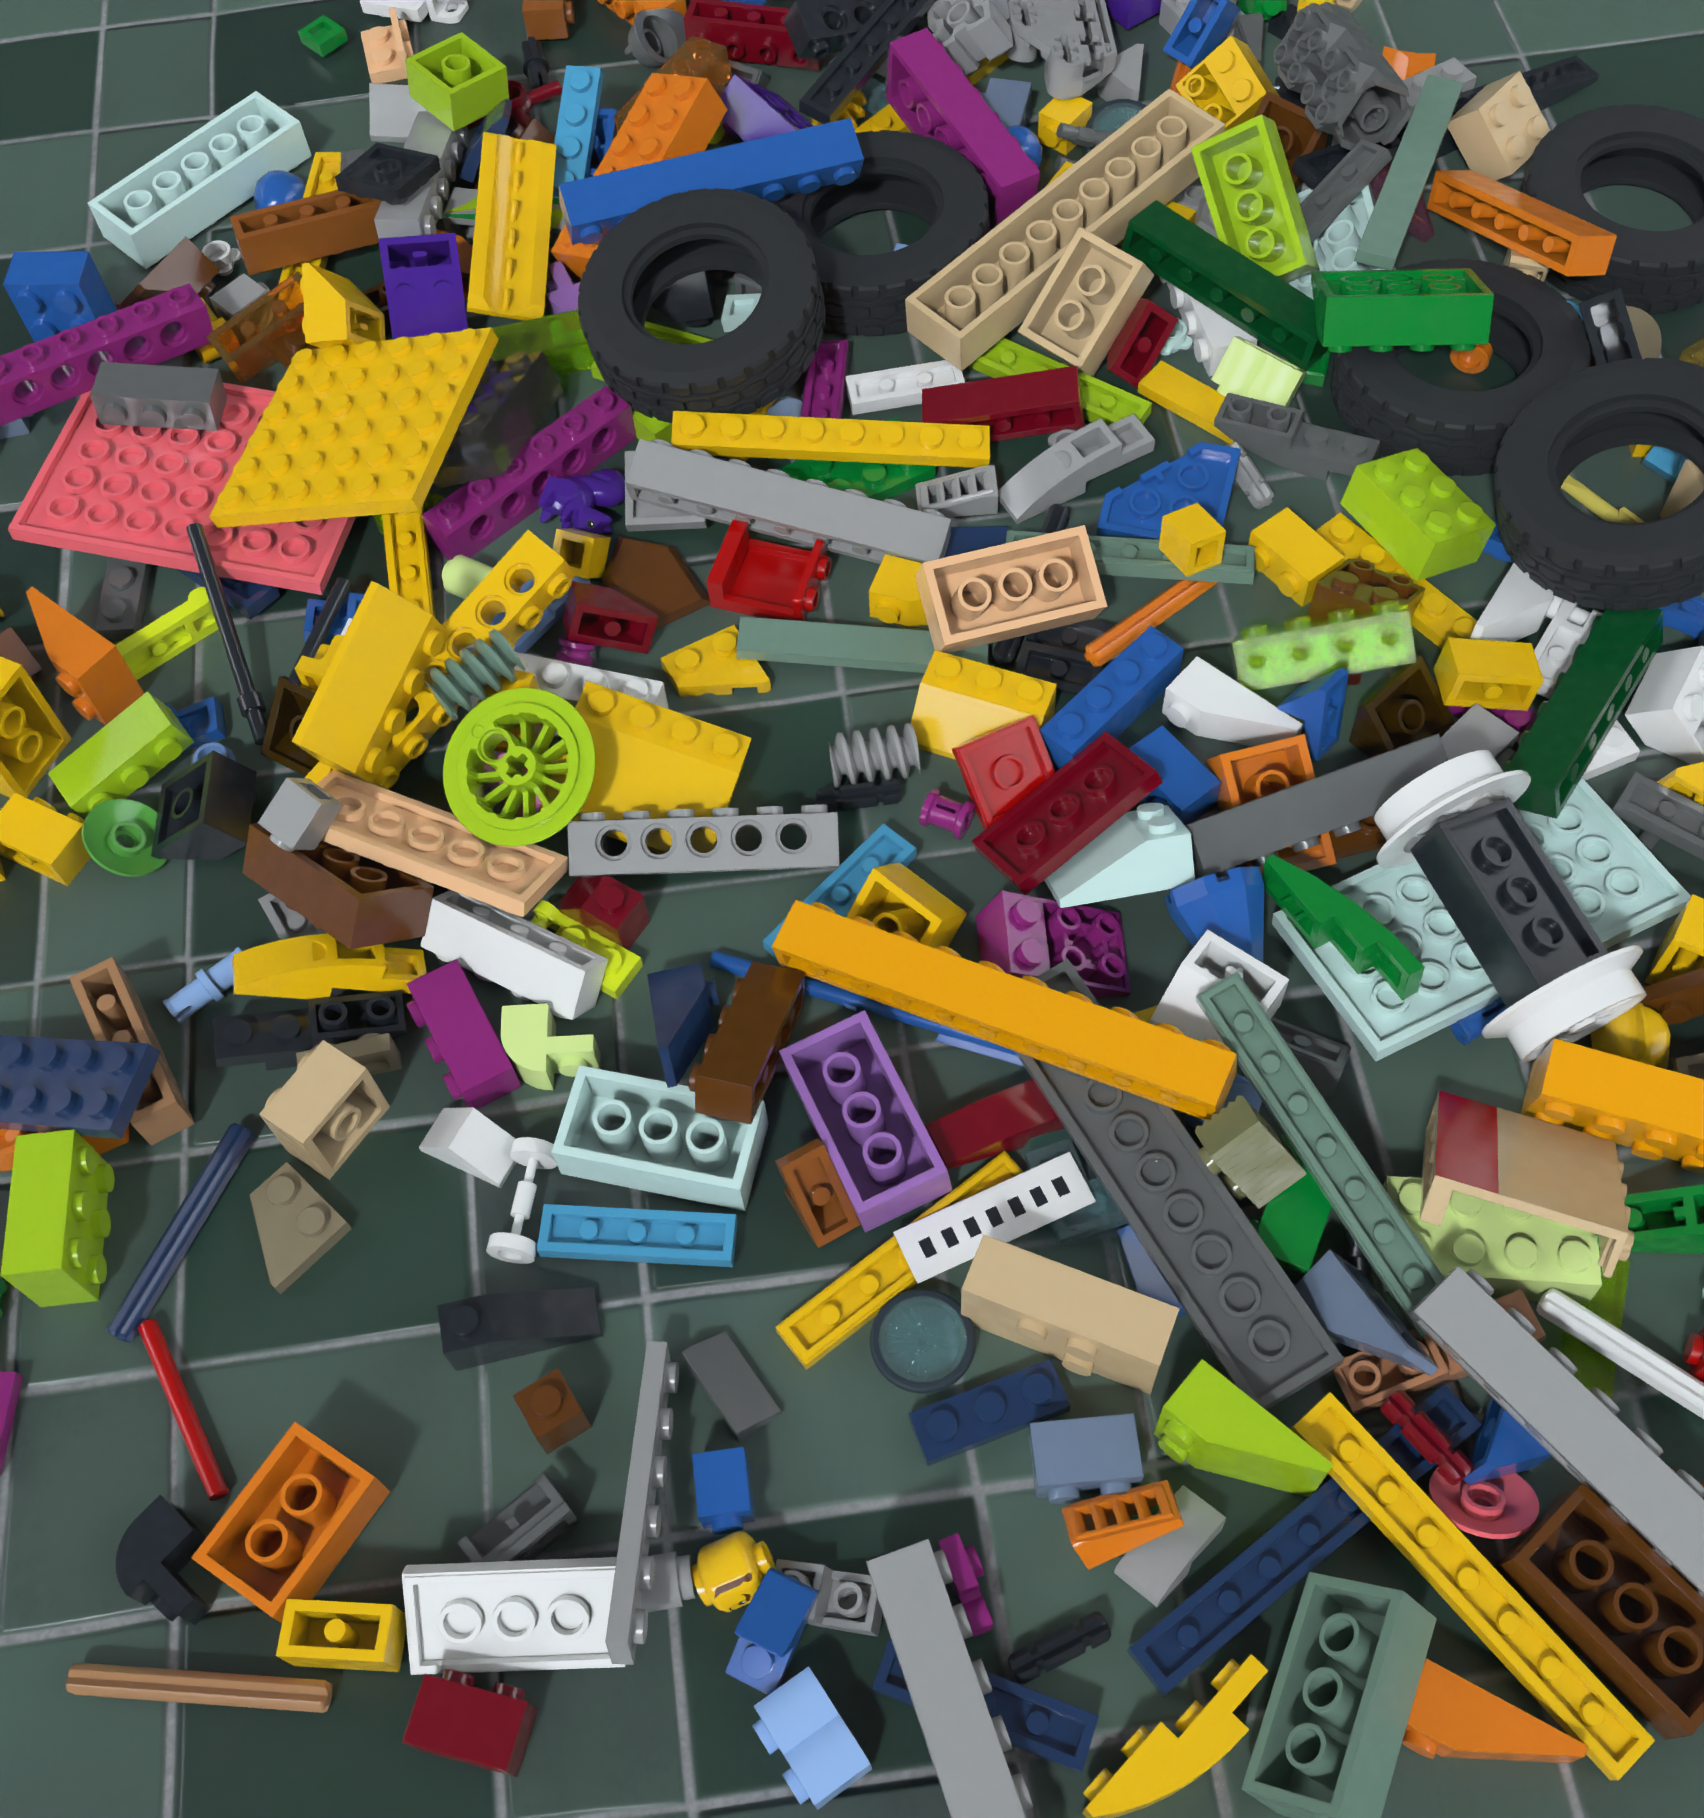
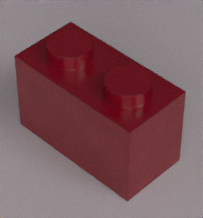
M444 1669L442 1678L424 1674L402 1743L420 1751L518 1777L538 1711L531 1703L524 1701L526 1691L495 1682L493 1692L473 1687L475 1677L451 1669Z

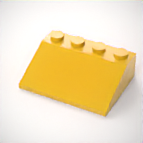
M586 681L575 709L582 716L591 733L595 747L596 764L591 792L579 813L602 812L605 813V820H623V812L650 811V819L668 818V810L693 809L695 817H712V809L729 807L752 738ZM568 752L557 759L556 763L566 762ZM567 773L552 775L551 780L562 784L566 780ZM550 786L546 790L552 801L560 792ZM578 815L571 822L578 821ZM699 829L692 837V846L697 852L708 853L714 849L717 835L711 829ZM656 830L648 838V848L652 852L664 854L672 846V837L665 830ZM614 831L607 835L627 843V838L622 832Z

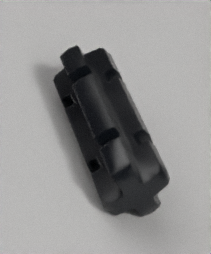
M897 779L881 780L879 785H875L873 781L842 785L840 790H834L833 787L819 788L816 791L817 805H828V813L836 812V808L842 807L843 811L875 807L878 802H883V805L898 804L901 801V790Z
M1095 1611L1081 1618L1079 1625L1074 1626L1071 1623L1034 1642V1648L1029 1650L1026 1646L1012 1653L1008 1658L1009 1667L1017 1682L1025 1684L1039 1677V1671L1045 1669L1046 1672H1049L1084 1654L1086 1647L1090 1646L1094 1649L1107 1642L1111 1637L1110 1628L1103 1615Z

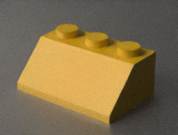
M935 650L921 680L911 720L916 733L918 749L955 759L951 748L1028 715H1034L1040 730L1054 716L1057 684Z

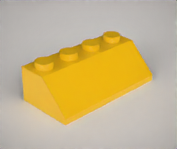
M371 581L292 742L323 764L370 783L374 774H378L386 762V750L393 736L397 735L404 726L406 720L405 711L412 697L421 691L425 681L424 672L431 658L440 652L444 643V632L446 629L430 613L382 585Z

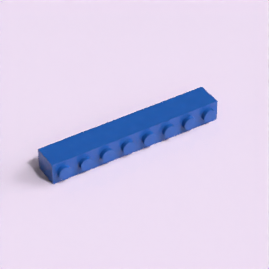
M851 118L562 183L559 184V203L572 245L581 242L583 244H594L602 240L610 230L612 231L629 214H633L637 209L653 201L656 202L665 196L679 192H688V190L720 188L732 189L737 192L743 191L759 196L762 200L766 199L769 202H774L792 193L809 194L822 186L835 183L839 186L847 185L860 177L864 158Z

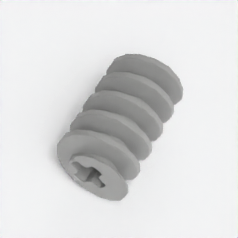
M910 723L904 725L901 737L898 735L895 727L890 725L887 727L885 739H882L875 727L870 729L868 741L864 740L859 730H854L851 743H847L842 732L836 733L833 746L829 743L835 788H840L842 776L845 774L851 784L858 783L860 772H864L869 782L875 781L877 770H881L886 780L892 779L894 768L899 769L904 779H908L911 766L913 765L916 766L920 774L917 738L915 730Z

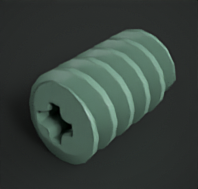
M496 629L489 631L491 646L480 638L474 641L476 656L465 648L459 651L462 665L451 658L444 661L447 671L446 675L435 667L429 670L432 684L428 682L426 684L446 714L453 721L458 719L455 708L457 704L470 712L473 709L470 699L472 694L484 701L487 699L486 685L500 692L502 691L500 676L503 675L514 683L517 681L514 667L519 666L526 671L509 642Z

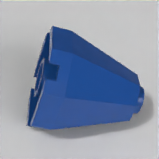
M1259 866L1227 870L1229 877L1217 878L1216 874L1203 876L1172 889L1169 895L1164 898L1170 917L1193 948L1208 929L1250 956L1263 962L1264 882Z

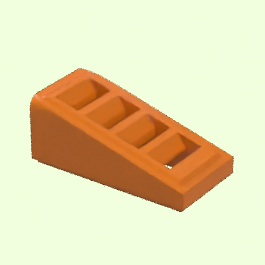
M1168 1480L1131 1488L1128 1492L1082 1500L1062 1508L1070 1542L1088 1570L1185 1525ZM1158 1504L1161 1514L1151 1515L1149 1507ZM1138 1513L1139 1519L1131 1521L1130 1516Z

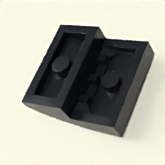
M1086 620L1028 634L1026 640H1023L1015 672L1057 684L1056 691L1077 695L1106 666V663H1104L1100 667H1094L1090 661H1086L1084 657L1086 645L1115 625Z

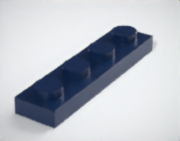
M890 1637L872 1690L914 1707ZM986 1672L992 1688L991 1693L983 1695L991 1718L1001 1715L1012 1747L1081 1774L1099 1715Z

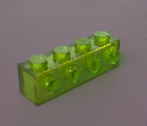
M1391 600L1373 604L1372 612L1355 614L1354 608H1346L1329 612L1327 620L1311 622L1310 616H1302L1285 620V627L1267 630L1266 624L1241 628V635L1235 636L1232 641L1239 683L1252 691L1311 681L1341 667L1349 670V674L1416 663L1417 658L1409 605L1399 606V600Z

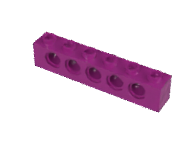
M188 283L0 356V427L91 391L101 362L156 365L216 341L206 305L191 284Z
M606 385L422 514L432 546L448 560L460 554L469 558L473 557L541 508L538 503L549 476L556 478H566L574 475L585 476L634 441L637 436L631 406Z

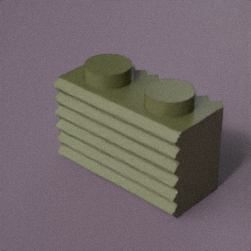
M1237 1096L1235 1102H1229L1227 1108L1220 1109L1219 1114H1212L1211 1120H1204L1203 1126H1196L1195 1133L1203 1145L1197 1151L1198 1155L1215 1176L1221 1171L1225 1173L1222 1178L1239 1201L1247 1196L1259 1209L1307 1174L1291 1147L1244 1096Z

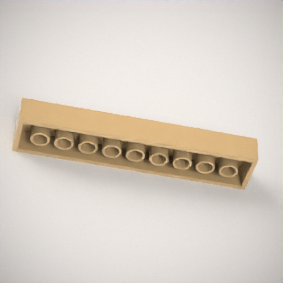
M1166 90L905 299L907 331L957 369L963 371L1025 320L1079 226L1111 245H1117L1124 239L1130 219L1155 200L1164 205L1167 204L1199 177L1191 147L1223 133L1225 124L1173 90Z

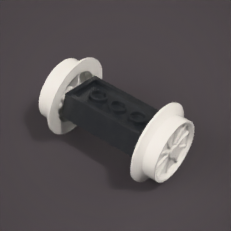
M1477 750L1455 757L1427 771L1397 791L1378 809L1374 821L1387 841L1378 852L1376 860L1383 868H1394L1415 861L1418 862L1508 1008L1483 1028L1482 1035L1487 1039L1507 1037L1522 1062H1528L1537 1059L1554 1038L1573 1043L1603 1027L1641 1002L1647 994L1631 969L1642 955L1643 950L1639 945H1632L1608 953L1513 805L1528 788L1531 782L1529 774L1523 770L1503 772L1490 751Z

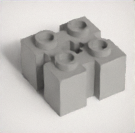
M938 0L927 11L928 27L932 30V35L943 44L946 53L953 62L961 67L964 76L974 73L980 65V60L987 57L990 61L995 57L1003 55L1008 49L1013 47L1011 26L1007 23V19L1010 18L1007 0Z

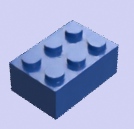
M89 251L13 253L3 286L34 343L59 334L64 330H69L95 320L100 316L118 311Z

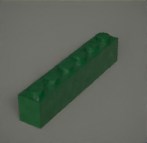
M1157 200L1129 220L1121 250L1143 262L1158 276L1303 370L1309 368L1328 351V347H1323L1317 336L1314 301L1312 298Z
M1605 609L1602 616L1595 617L1587 640L1584 644L1580 643L1576 647L1572 664L1567 672L1559 674L1552 696L1548 701L1541 703L1530 731L1525 730L1522 733L1517 752L1512 760H1506L1501 768L1503 772L1523 770L1531 778L1526 791L1513 803L1516 809L1555 819L1558 818L1663 643L1662 609H1637V611Z

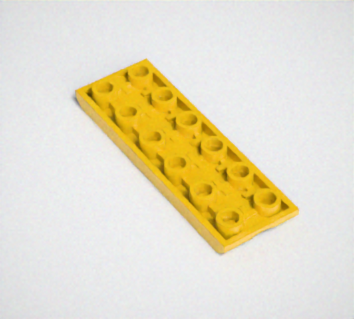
M483 131L467 312L543 324L556 144L535 140H521L507 135Z

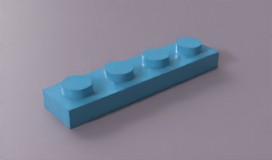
M566 65L554 144H556L553 197H559V184L589 177L604 78L602 69L599 67Z
M883 823L803 903L809 905L813 902L822 903L833 909L836 914L846 917L872 869L898 862L907 867L917 857L916 847ZM785 919L762 940L764 949L775 958L776 956L771 946Z
M544 1204L537 1252L540 1257L733 1267L738 1220L736 1214Z

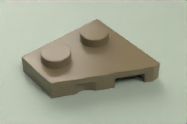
M288 1162L283 1164L250 1194L269 1281L280 1295L352 1229Z

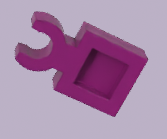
M958 1533L939 1540L938 1550L942 1549L953 1577L951 1585L958 1603H961L972 1631V1637L974 1638L993 1630L992 1618L979 1590L977 1578L984 1576V1572L974 1546L964 1547Z

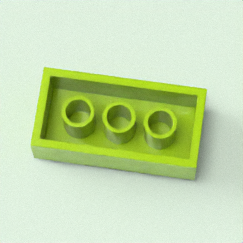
M1261 114L1191 147L1216 234L1220 241L1285 282L1319 269L1274 120Z

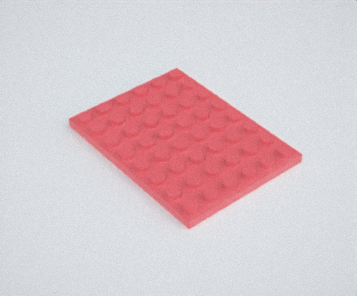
M223 382L227 400L218 431L101 424L90 397L91 391L82 394L11 521L8 531L13 540L200 573L186 531L188 525L200 523L203 526L219 577L323 595L356 517L217 528L209 518V515L217 502L219 494L228 482L234 466L244 452L250 436L259 424L264 410L268 407L276 392Z

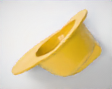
M1641 1002L1603 1027L1590 1033L1592 1049L1664 1069L1668 1067L1671 1038L1668 1025L1659 1013L1649 1007H1645Z

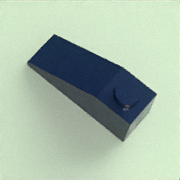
M701 962L647 974L658 1051L667 1088L678 1085L714 1025L711 1007L719 1005L714 978L704 979Z

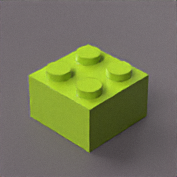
M463 32L405 59L410 97L452 131L463 128L488 115L500 102L506 98L509 99L507 67Z

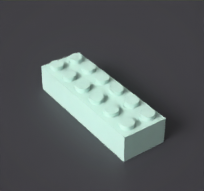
M255 91L89 201L88 205L103 237L147 269L168 255L185 237L190 240L254 196L257 181L268 171L283 170L289 172L312 155L300 121Z

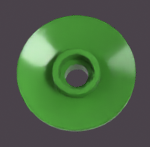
M112 799L95 806L85 818L82 826V840L85 849L90 857L107 871L126 877H141L157 871L167 861V859H157L151 856L157 812L149 806L130 799ZM118 841L125 842L129 848L120 845Z

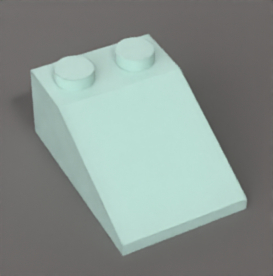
M1145 803L1139 805L1136 811L1126 812L1044 881L1060 908L1174 889L1195 880L1191 833L1168 805Z

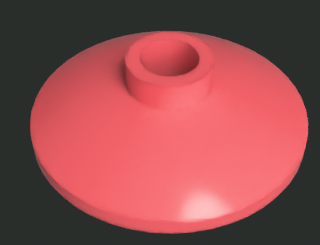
M1440 1467L1430 1477L1428 1486L1429 1498L1458 1529L1469 1534L1490 1539L1514 1538L1528 1532L1538 1519L1539 1501L1532 1487L1516 1473L1473 1485L1462 1480L1454 1486L1449 1484L1439 1474L1437 1470Z

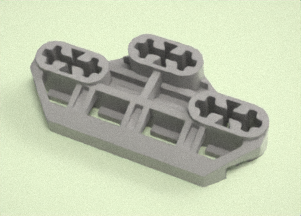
M1008 0L1010 18L1007 19V23L1011 26L1013 47L1006 51V55L1017 62H1031L1036 59L1037 50L1039 49L1041 57L1045 59L1043 74L1046 89L1052 97L1070 100L1077 96H1082L1114 70L1117 49L1105 0ZM1087 21L1088 29H1084L1083 22ZM1092 44L1094 53H1090L1088 45ZM1098 68V72L1083 77V71Z

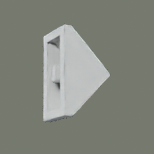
M474 1107L443 1108L419 1146L422 1152L499 1188H502L517 1163L510 1157L515 1138Z

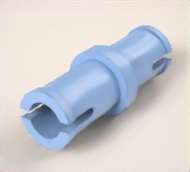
M236 947L233 952L207 971H204V969L195 973L196 979L168 999L162 1001L180 1024L213 999L218 1002L225 997L223 992L233 985L232 959L234 954L242 952L239 947Z

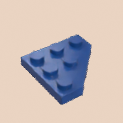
M1200 442L1189 448L1187 454L1171 463L1165 461L1141 474L1139 480L1123 489L1117 487L1106 493L1097 525L1096 536L1160 540L1162 516L1194 503H1198L1223 527L1241 449Z

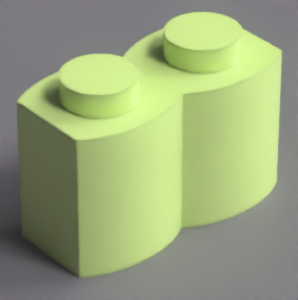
M1234 336L1211 380L1219 384L1217 392L1225 397L1227 393H1232L1289 407L1307 372L1240 336Z

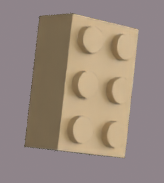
M1079 226L1018 332L1031 343L1070 366H1077L1079 371L1093 377L1154 274L1140 260Z

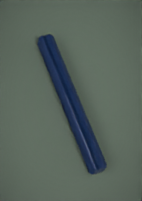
M233 1123L226 1130L106 1326V1331L111 1336L129 1343L137 1335L138 1326L146 1320L254 1141L255 1135L245 1126Z

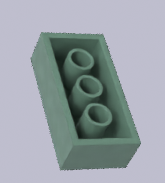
M1309 1572L1241 1789L1277 1814L1289 1818H1381L1437 1618L1402 1590Z

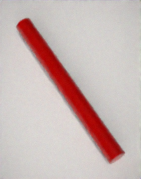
M156 1319L146 1320L138 1326L140 1336L209 1501L219 1500L229 1493L227 1484Z

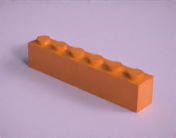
M1436 170L1427 209L1567 277L1606 274L1617 238L1616 234L1473 170Z

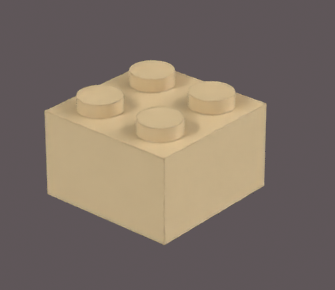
M1520 71L1486 85L1452 116L1448 125V129L1469 169L1495 181L1512 175L1532 156L1539 141L1550 131L1547 121L1543 117Z
M322 1040L314 1051L307 1053L301 1059L297 1066V1071L285 1085L275 1090L269 1096L265 1108L259 1115L287 1152L330 1180L390 1106L366 1067Z

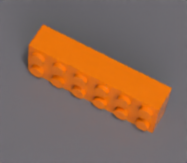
M651 73L593 176L705 151L728 110L708 78ZM565 225L550 252L557 261L562 262L573 280L581 281L582 274L586 271L585 266L602 240L594 244H583L581 242L572 245L567 226Z

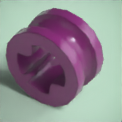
M559 637L558 643L562 645V650L557 652L556 659L583 666L593 664L590 652L595 650L596 645L567 640V637Z

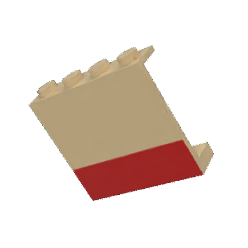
M1439 1090L1425 1130L1420 1220L1441 1226L1454 1190L1596 1233L1599 1237L1600 1246L1598 1265L1602 1266L1603 1276L1608 1278L1612 1277L1618 1260L1627 1261L1634 1242V1232L1628 1230L1631 1208L1624 1204L1627 1184L1621 1183L1624 1163L1618 1161L1616 1142Z

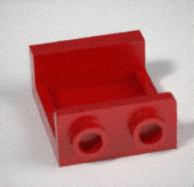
M732 519L706 580L710 607L759 618L805 621L808 613L816 610L819 600L818 587L821 580L826 581L830 574L831 557L826 556L825 541L816 539L812 551L755 540L750 538L748 522Z

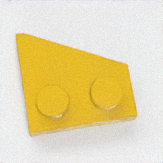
M735 625L729 626L660 658L664 672L680 697L701 696L705 693L730 695L733 694V688L757 687L758 693H766L771 691V684L757 660L737 659L736 650L739 631Z

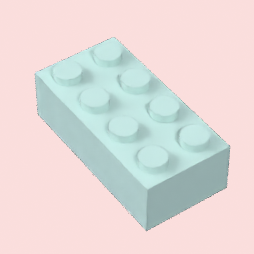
M579 1065L551 1153L563 1175L746 1211L769 1123L763 1100L752 1124H746L695 1113V1092L690 1091L689 1086L678 1084L677 1086L667 1088V1084L664 1081Z

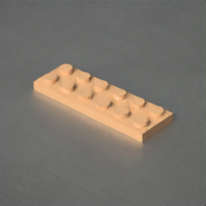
M333 770L317 783L318 786L343 804V807L321 841L382 863L387 867L416 876L426 882L458 892L468 898L500 908L507 913L524 917L567 872V856L535 844L515 847L491 844L469 832L452 813L342 772Z

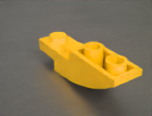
M328 933L294 937L259 945L234 954L232 959L234 994L315 999L330 997L332 988L380 992L402 990V993L411 994L407 983L427 974L423 950L384 947V944L350 950Z
M1252 1654L1241 1666L1232 1658L1211 1682L1219 1692L1204 1708L1195 1700L1174 1724L1182 1732L1179 1738L1162 1722L1151 1733L1142 1725L1120 1750L1128 1760L1114 1776L1105 1767L1083 1792L1090 1800V1803L1082 1814L1086 1818L1119 1817L1159 1802L1198 1779L1220 1761L1250 1730L1232 1712L1268 1672V1669Z

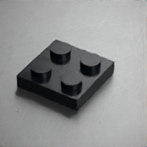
M376 142L335 176L338 191L355 194L359 198L368 197L386 201L390 205H401L421 186L425 185L441 168L437 155Z

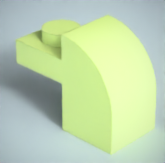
M548 1003L502 1006L501 1041L514 1071L525 1083L542 1090H554V1073L576 1077L579 1065L600 1069L601 1054L594 1034L556 1036V1022Z

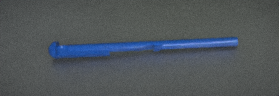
M714 951L710 960V967L745 977L752 961ZM805 976L804 995L845 1006L850 1011L856 1013L860 1012V1008H864L885 1018L939 1033L935 1040L937 1042L1024 1066L1013 1050Z

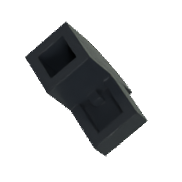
M159 1495L125 1531L116 1554L117 1579L128 1597L145 1606L151 1601L158 1611L171 1622L179 1616L196 1625L211 1608L182 1578L179 1572L192 1560L191 1557L206 1539V1536L178 1506L162 1495Z

